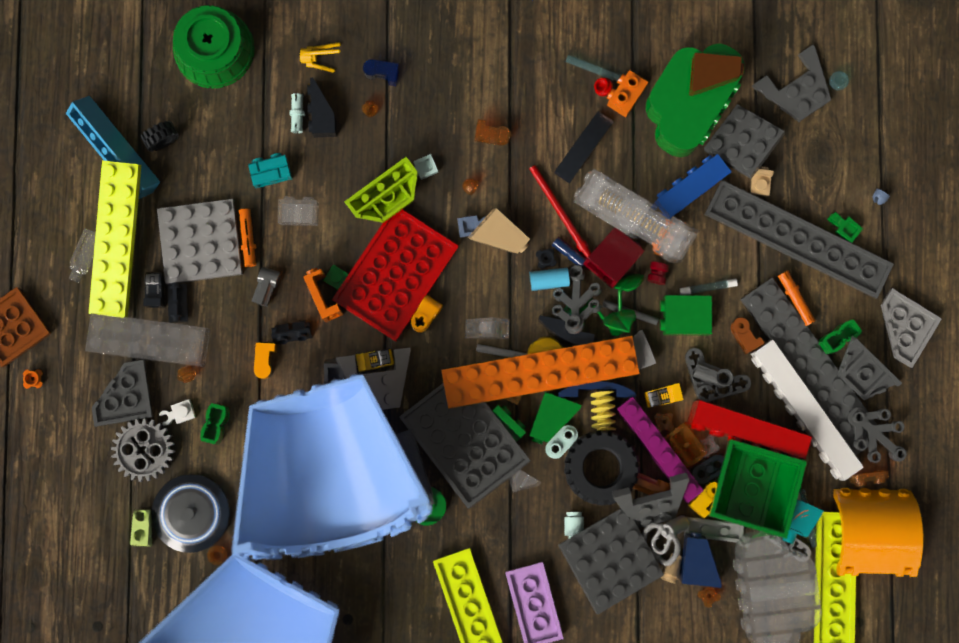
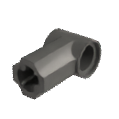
M262 266L257 278L258 284L252 302L268 307L274 288H277L281 272Z
M702 361L697 362L693 372V377L714 384L718 388H726L733 381V374L730 370L721 369ZM719 374L727 376V383L719 381Z

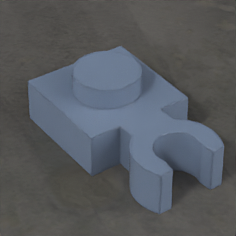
M477 216L457 218L460 237L469 236L485 217H482L480 221H478Z

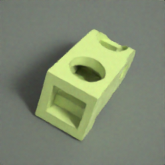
M134 510L130 545L152 546V510Z

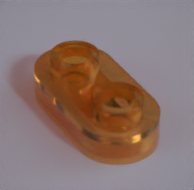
M888 470L854 474L849 478L850 483H854L855 487L867 485V481H874V484L885 483V479L889 478Z

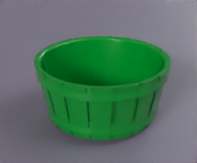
M213 5L196 7L183 15L175 27L173 54L180 72L190 82L198 84V86L204 88L229 86L245 75L253 61L254 40L248 26L237 15L224 8ZM204 34H207L208 36H213L211 38V43H204L202 41L204 39Z

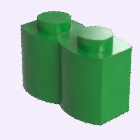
M849 320L839 324L833 332L822 336L818 344L825 354L834 353L842 349L852 336L857 338L862 330L855 320Z
M214 403L209 405L206 411V423L203 425L200 433L201 441L216 445L220 444L224 437V425L229 419V407Z

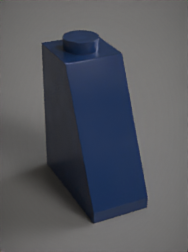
M691 531L690 534L685 533L680 571L681 583L721 588L722 584L706 537L697 531Z

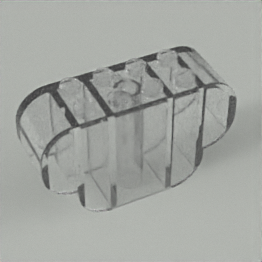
M762 531L746 533L736 543V559H733L734 570L738 573V579H735L737 591L740 590L741 598H738L739 609L743 611L741 627L745 630L746 636L751 643H799L800 632L812 630L821 618V604L814 562L804 553L794 548H788L786 543L775 535Z

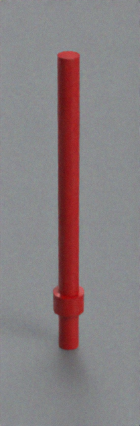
M532 166L529 170L577 244V249L587 259L591 254L590 246L578 233L537 166Z

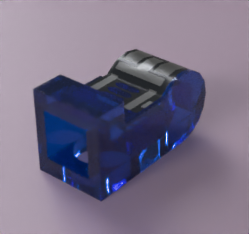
M367 60L363 64V72L370 80L376 78L388 80V85L396 86L399 64Z

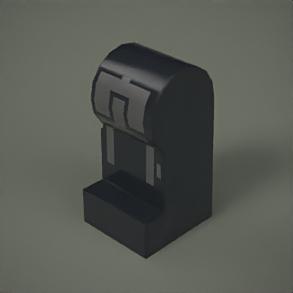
M146 272L143 306L147 308H165L163 272Z

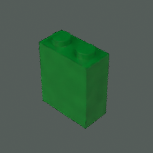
M665 295L663 300H660V312H663V319H660V331H663V335L709 336L712 334V296Z

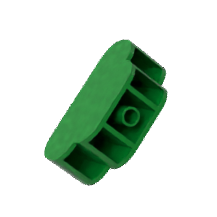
M725 44L710 45L703 52L691 47L678 50L664 69L646 101L645 109L647 116L652 122L657 124L655 140L662 150L672 156L686 157L692 154L699 144L703 146L712 132L709 128L713 130L722 116L719 113L723 114L732 100L730 98H733L741 86L739 80L742 75L735 82L689 96L692 57L695 53L742 57L736 50Z

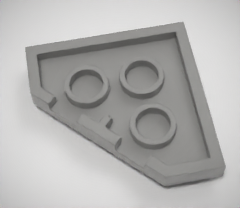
M892 288L883 300L881 309L894 358L912 368L942 319Z

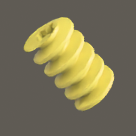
M615 391L591 393V397L596 398V400L591 401V404L596 406V408L591 409V412L597 414L591 417V420L597 421V423L591 425L592 428L598 431L616 430V428L610 426L616 423L615 420L610 419V417L616 415V413L610 411V409L615 408V405L610 403V401L615 400V397L609 396V394Z

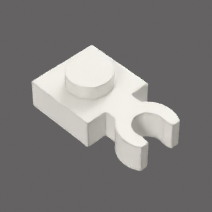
M190 399L171 405V412L161 411L159 413V416L165 414L168 416V420L163 422L162 425H170L173 420L176 421V424H180L196 418Z

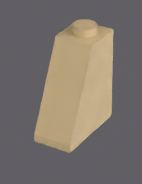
M497 208L492 209L468 237L473 241L517 254L519 252L522 253L529 244L527 242L530 240Z

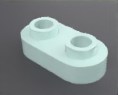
M571 425L563 426L546 444V454L553 459L560 458L577 440L578 432L576 428ZM567 431H570L572 433V437L570 439H567L565 437V433ZM557 445L559 447V451L557 453H554L552 451V446Z

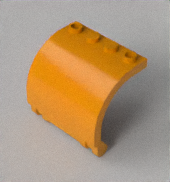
M849 488L834 489L833 497L839 509L842 529L841 554L836 568L837 575L851 574V576H858L859 573L895 574L896 577H903L904 575L917 577L923 552V527L919 505L911 490H889L885 488L879 490L861 488L860 490Z

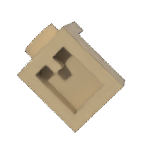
M760 167L750 181L749 193L768 197L770 195L771 177L774 171L769 170L768 167Z

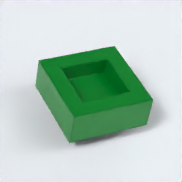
M333 265L323 281L338 290L348 276V273Z

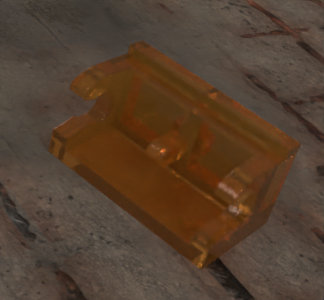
M686 421L664 437L687 469L709 453Z

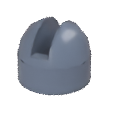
M876 189L873 194V201L878 203V205H882L887 202L890 196L884 191Z

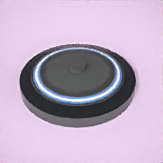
M182 475L170 480L157 493L152 506V523L158 537L167 546L180 552L194 553L210 548L222 538L230 521V504L224 490L212 479L201 475Z

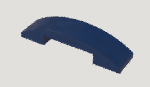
M601 381L571 386L557 394L560 398H577L578 390H615V398L636 397V393L629 388Z

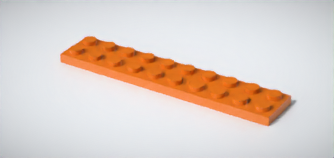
M632 336L441 370L448 409L640 374Z

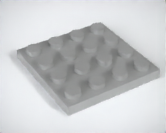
M233 199L157 209L165 284L243 275Z

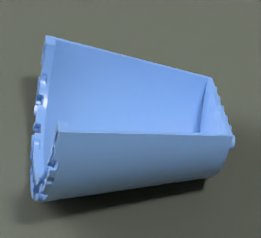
M354 374L344 380L336 379L326 385H314L309 392L296 390L290 395H278L268 401L260 400L256 404L249 406L232 545L233 555L242 558H248V556L252 555L253 559L280 560L284 554L291 555L292 558H304L324 555L325 551H331L332 549H334V553L382 541L384 540L383 536L388 534L391 537L396 536L401 532L411 529V523L417 520V523H421L431 514V502L363 374Z
M232 554L139 643H331L339 610L335 603L331 601L326 603L320 600V596L315 592H305L300 584L294 581L292 584L287 583L285 576L278 572H275V574L269 572V568L262 563L254 564L250 561L251 558L249 556L248 558H242Z

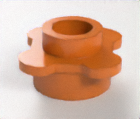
M39 369L35 371L25 370L23 372V386L26 389L30 387L41 388L43 385L41 382L42 371Z

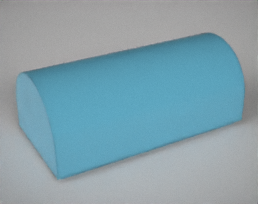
M567 267L529 272L531 291L570 286Z

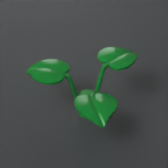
M625 274L614 286L615 289H619L618 312L610 313L606 317L601 311L597 312L602 318L604 325L609 327L611 335L617 336L624 332H630L636 318V313L630 309L622 310V292L632 291L640 286L644 280L643 274ZM591 298V299L580 309V313H582V312L588 307V303H589L591 300H594L593 298ZM566 305L564 310L571 316V309Z

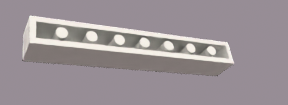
M774 340L768 341L751 353L753 364L757 368L760 367L764 372L762 374L763 378L768 384L771 383L773 385L775 395L780 400L783 399L786 404L785 409L791 416H795L799 429L812 437L810 444L813 447H817L821 460L825 464H829L833 477L845 481L864 468Z

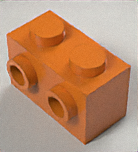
M630 70L626 75L624 73L621 75L617 82L619 84L616 90L612 89L607 96V99H609L607 106L625 118L648 84L646 80Z

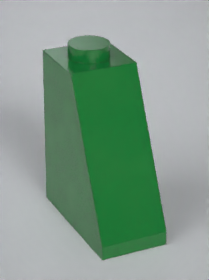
M545 392L529 434L532 437V441L543 445V442L548 443L581 409L582 405Z

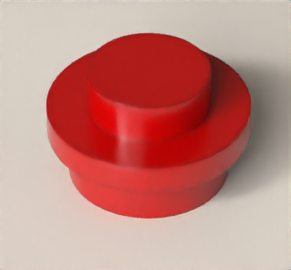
M599 78L594 84L596 94L602 97L607 96L613 87L611 80L608 78Z

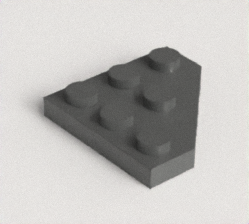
M145 360L124 363L115 378L105 388L99 400L92 406L94 427L153 417Z

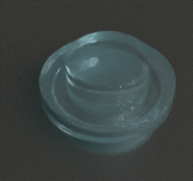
M837 71L831 75L829 83L833 89L843 90L847 87L849 79L844 72Z

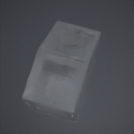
M495 317L466 319L465 338L508 339L509 319Z

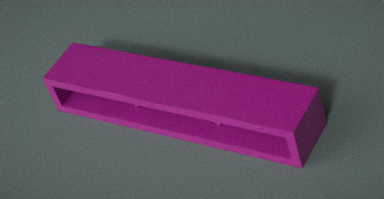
M633 397L615 409L669 481V477L687 472L689 482L682 498L685 502L689 503L704 491Z

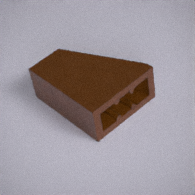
M695 53L692 57L689 96L737 81L744 72V63H741L742 57Z

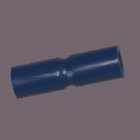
M558 237L552 246L564 256H567L575 265L583 268L586 258Z

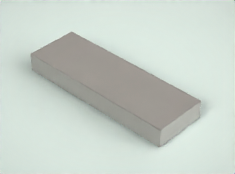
M686 516L689 521V527L684 531V536L685 533L690 534L691 531L701 532L706 539L736 543L743 542L744 526L728 521Z

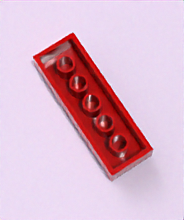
M701 400L693 402L687 424L691 425V429L700 432L708 430L710 431L709 435L715 437L726 436L728 441L731 439L745 442L748 445L796 459H806L812 439L811 436Z

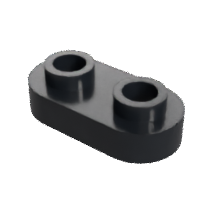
M713 455L693 467L691 474L698 484H705L720 475L724 456ZM715 461L720 462L719 468L714 466ZM700 470L704 473L702 478H699L697 475Z

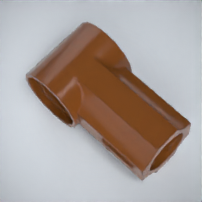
M638 473L637 484L633 487V489L648 495L671 490L669 483L659 479H652L642 473Z

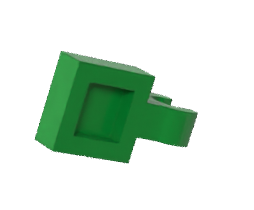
M836 212L827 219L831 224L838 227L835 232L850 243L863 230L853 219L846 217L844 220Z

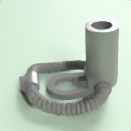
M679 515L665 524L653 522L645 527L642 536L646 543L649 531L653 528L658 529L651 540V547L653 549L651 552L658 563L670 566L678 558L681 547L677 535L689 527V521L685 516ZM660 534L667 539L663 550H659L656 547V540L659 539ZM673 540L675 545L673 555L669 560L661 558L659 554H665Z

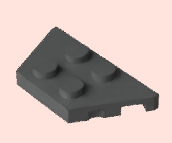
M854 336L851 337L837 375L863 400H866L875 394L885 392L886 388L902 384Z

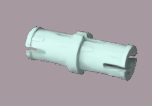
M294 93L291 94V132L297 133L299 131V133H303V116H305L303 111V94L297 93L296 96Z

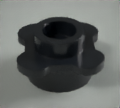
M549 248L536 252L540 269L556 265L553 249Z

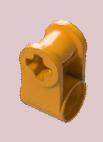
M426 295L411 319L413 329L418 333L425 332L437 317L443 305ZM423 319L424 326L419 325L417 327L416 320L421 321Z

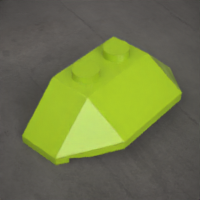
M405 157L344 202L356 218L384 223L414 201L418 172L408 158Z

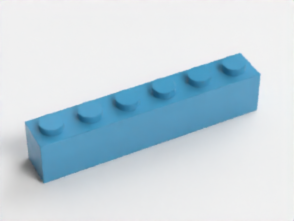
M87 96L73 101L66 115L104 161L142 165L139 199L152 194L160 181L93 99Z

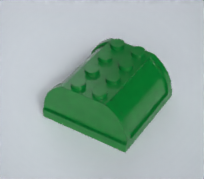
M730 439L727 444L709 516L787 539L807 461Z

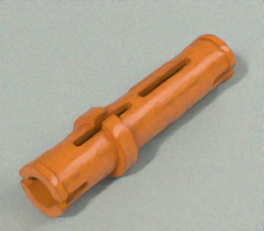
M251 209L239 210L242 236L241 250H243L244 267L257 266ZM245 221H247L248 235H246ZM247 241H249L250 255H248Z
M789 270L778 275L786 290L785 294L789 295L805 326L815 322L816 319L813 317L799 291V285L795 284Z

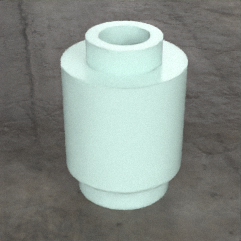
M566 512V517H564L565 536L570 538L584 530L582 512Z

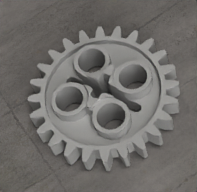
M135 419V425L132 422H128L129 428L122 426L123 433L116 432L119 439L112 440L117 445L116 447H111V450L116 451V454H113L111 458H117L114 465H120L118 472L125 470L124 477H128L131 474V480H135L138 476L139 482H143L145 476L147 481H151V475L155 479L159 478L158 472L165 474L163 467L170 468L167 461L174 460L170 457V453H175V450L170 449V447L175 445V443L169 442V439L173 436L165 435L168 429L161 430V423L155 426V420H151L148 424V420L143 419L141 424L139 419ZM143 431H146L148 434V439L145 442L140 439ZM132 437L135 438L136 442H137L141 447H146V449H145L144 451H145L151 458L154 459L155 463H152V462H151V460H150V458L147 456V454H142V453H140V452L142 451V449H141L135 442L132 441V439H131ZM129 444L133 446V452L130 455L126 453V446ZM156 445L161 449L158 456L153 454V448ZM142 458L146 461L144 469L138 466V462Z

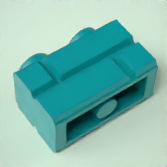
M275 153L269 159L256 158L252 160V163L248 164L252 183L256 189L292 179L286 155Z

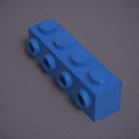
M718 154L714 157L709 155L702 161L703 165L701 167H693L687 172L689 176L685 179L680 177L672 183L673 188L669 191L665 188L657 194L658 199L655 203L667 219L672 218L731 173V170Z

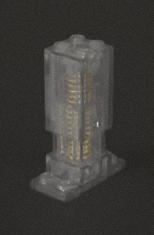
M594 168L592 171H588L584 178L585 183L583 187H579L574 194V203L635 239L642 238L654 246L652 250L663 256L665 260L681 263L700 230L677 217H667L657 211L658 206L601 171Z

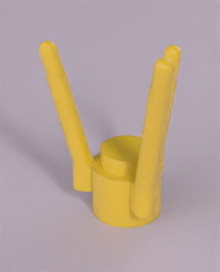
M332 43L301 48L300 62L306 63V67L334 73L335 69L313 62L317 61V55L340 53V49H323L338 47L341 44Z

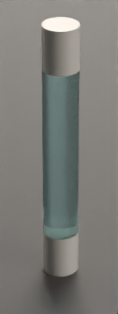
M730 279L680 288V295L738 286L737 279Z

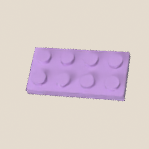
M543 562L506 571L524 643H550L563 639Z

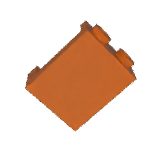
M314 268L307 271V275L303 277L321 318L327 323L342 316V310L337 304L329 308L327 307L317 285V281L326 277L323 270Z

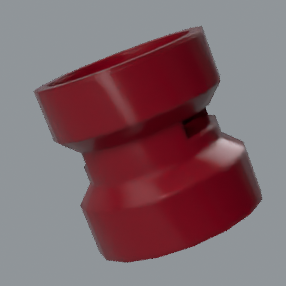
M651 262V272L647 277V281L658 285H665L667 280L665 276L670 266L660 262Z

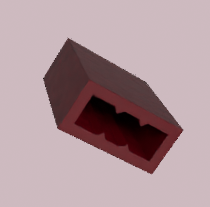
M615 226L583 264L610 288H613L645 251L639 243L631 240L624 230Z

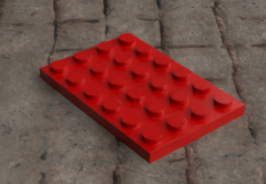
M402 209L382 223L332 298V301L396 342L459 246Z

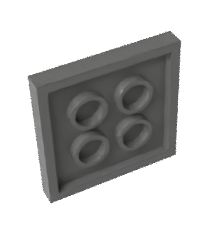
M737 104L704 147V151L713 157L718 154L725 164L752 179L783 138L785 132Z

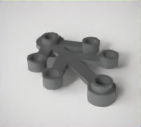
M579 265L572 266L568 271L569 277L573 281L572 299L561 288L553 292V297L557 301H562L571 309L570 316L561 305H556L552 308L554 316L565 321V328L571 334H577L582 331L584 321L592 313H597L601 310V304L598 300L594 299L580 313V309L593 296L601 294L602 288L598 283H593L581 296V282L585 278V271Z
M855 407L849 411L848 421L854 426L855 433L854 448L861 451L867 448V441L863 439L864 428L868 435L869 453L867 458L870 462L878 463L881 460V454L877 452L876 440L889 450V457L893 461L901 462L906 458L905 448L894 445L881 433L889 431L901 433L904 430L903 422L893 421L889 424L872 425L868 421L877 418L884 421L890 419L891 413L888 409L865 412L864 409ZM885 411L886 416L883 418L882 413ZM858 414H860L859 420L856 419V416ZM896 424H899L898 430H896ZM860 441L862 442L861 448L858 446ZM873 454H876L875 460L872 459Z

